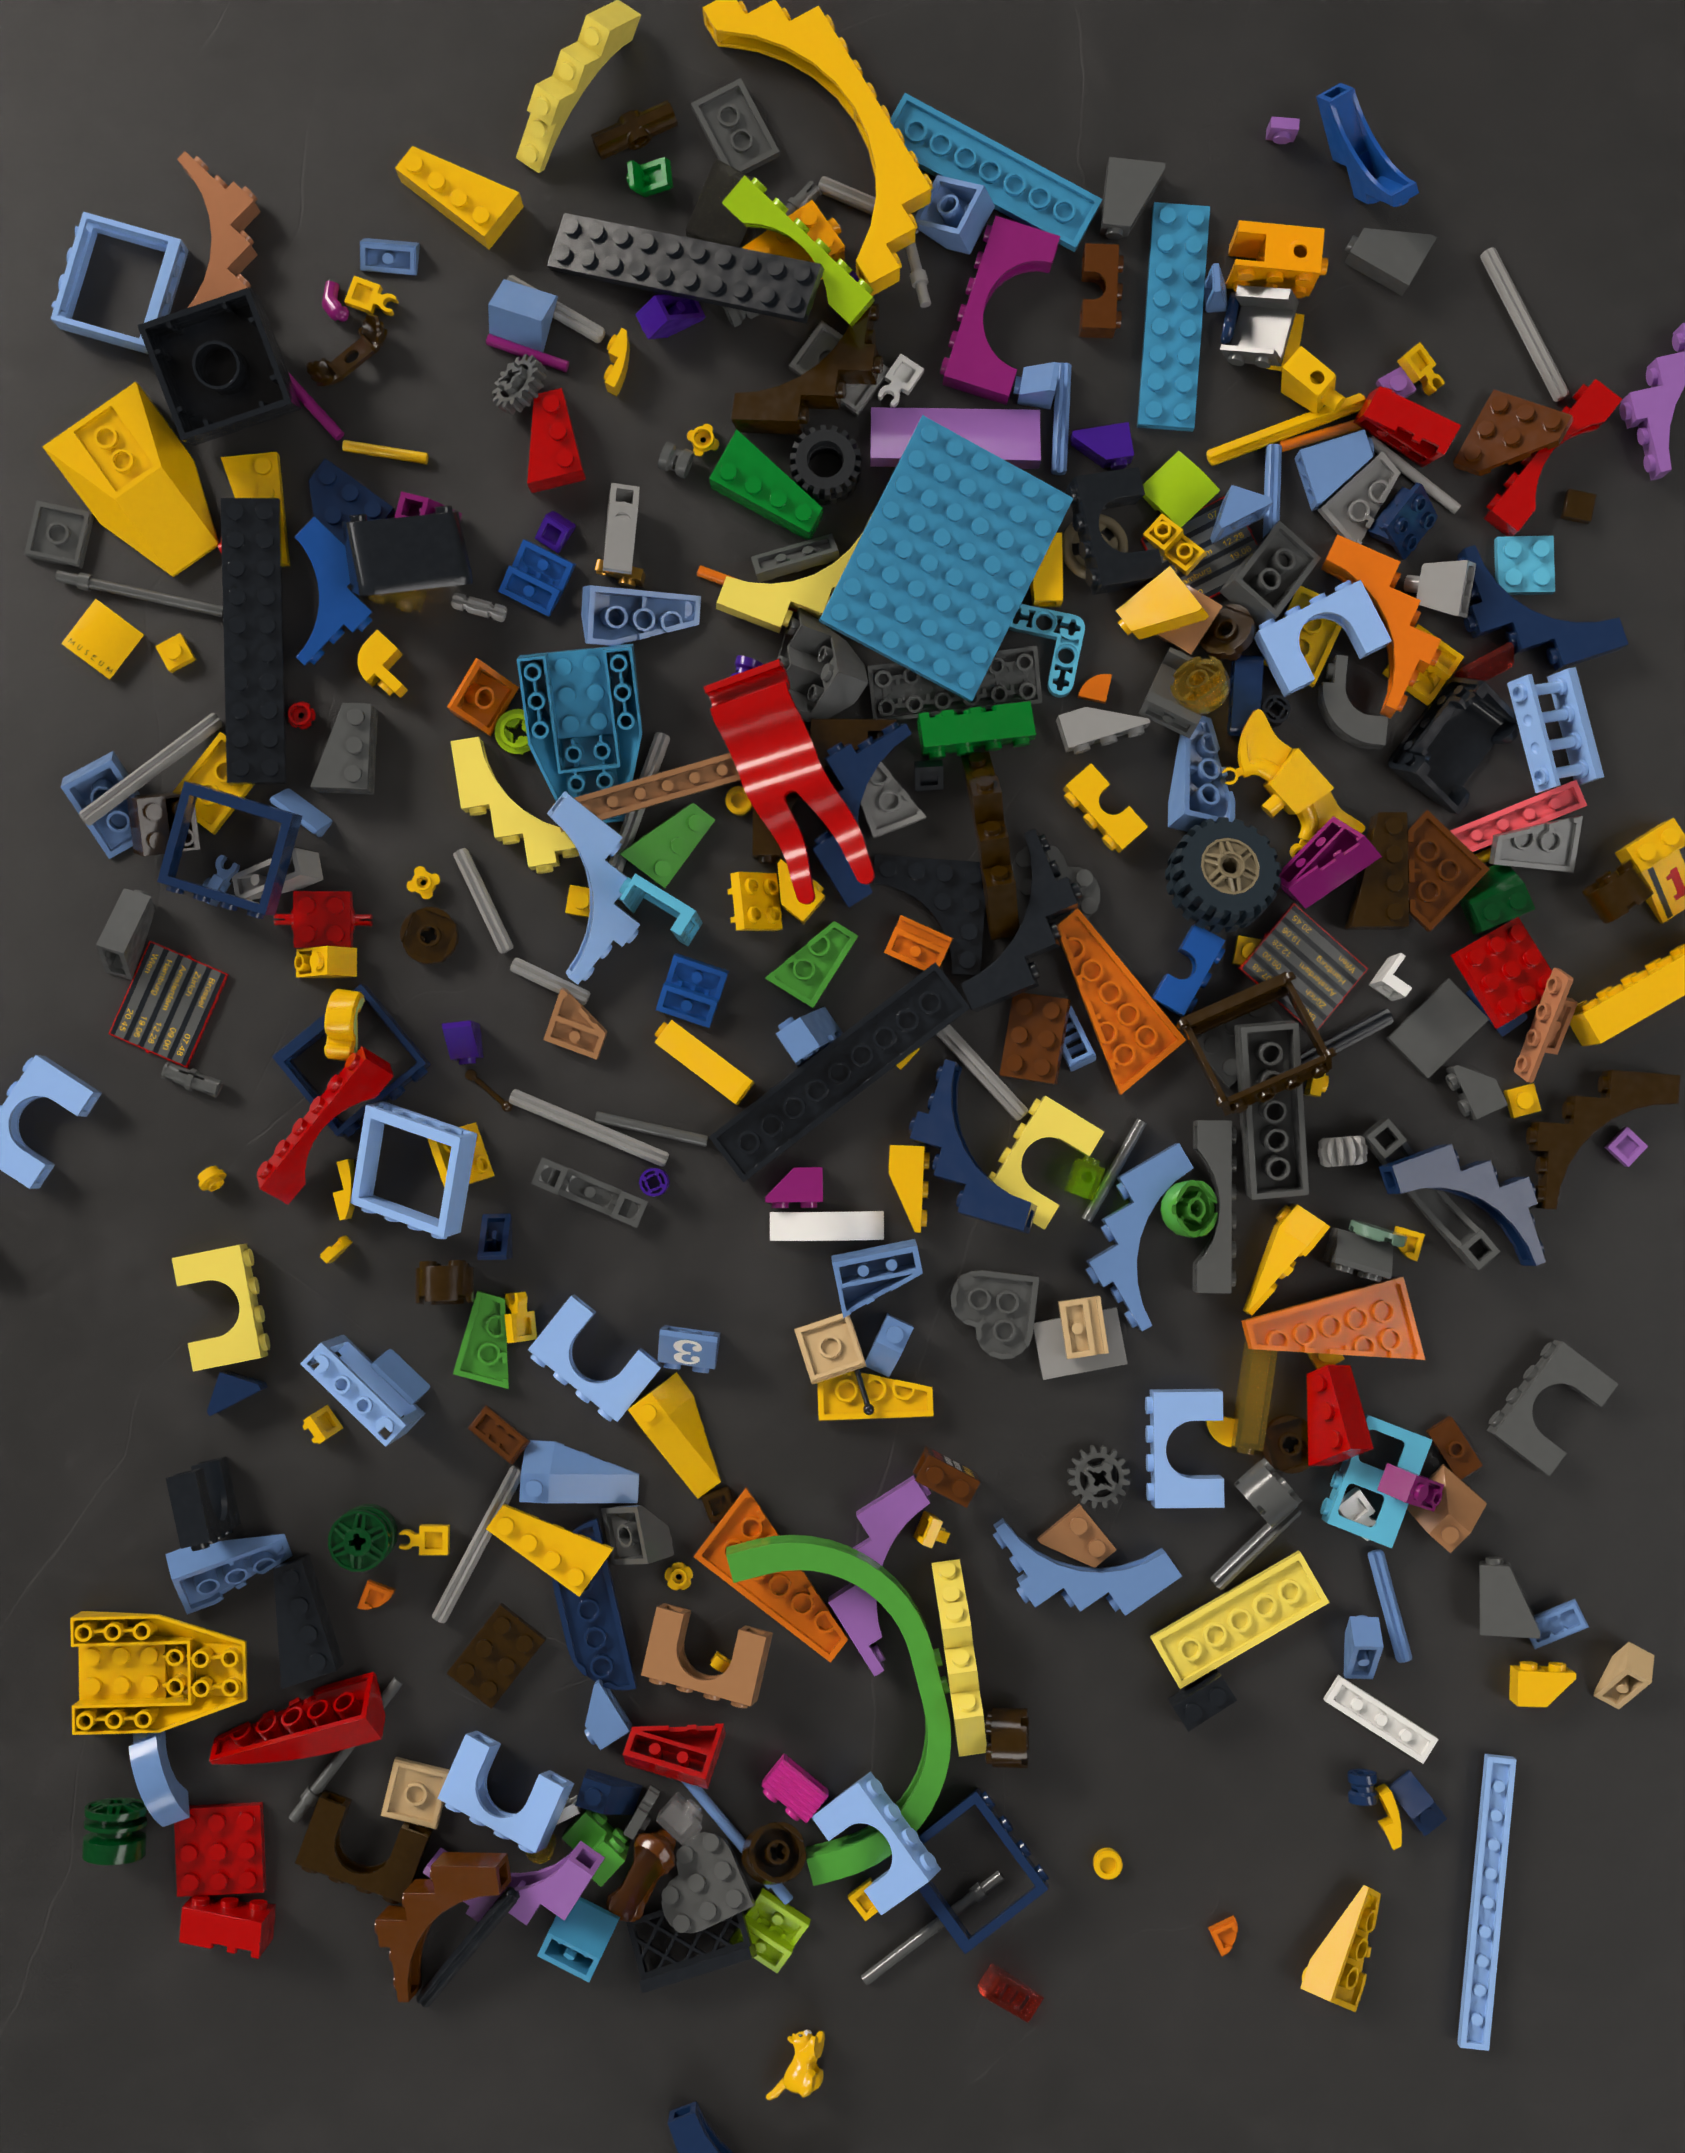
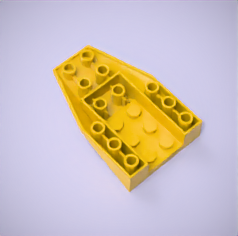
M137 382L128 386L42 446L98 522L173 578L218 547L219 541L195 461L148 394Z
M81 1611L70 1618L71 1647H79V1701L72 1705V1735L160 1733L248 1700L247 1641L160 1614Z

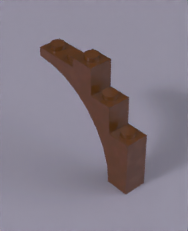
M443 1852L431 1865L430 1879H415L403 1892V1906L388 1905L375 1919V1933L378 1935L379 1947H390L389 1959L393 1965V1985L397 1991L398 2002L409 2003L421 1988L420 1965L423 1945L435 1919L442 1912L460 1902L476 1897L500 1895L512 1881L508 1853Z

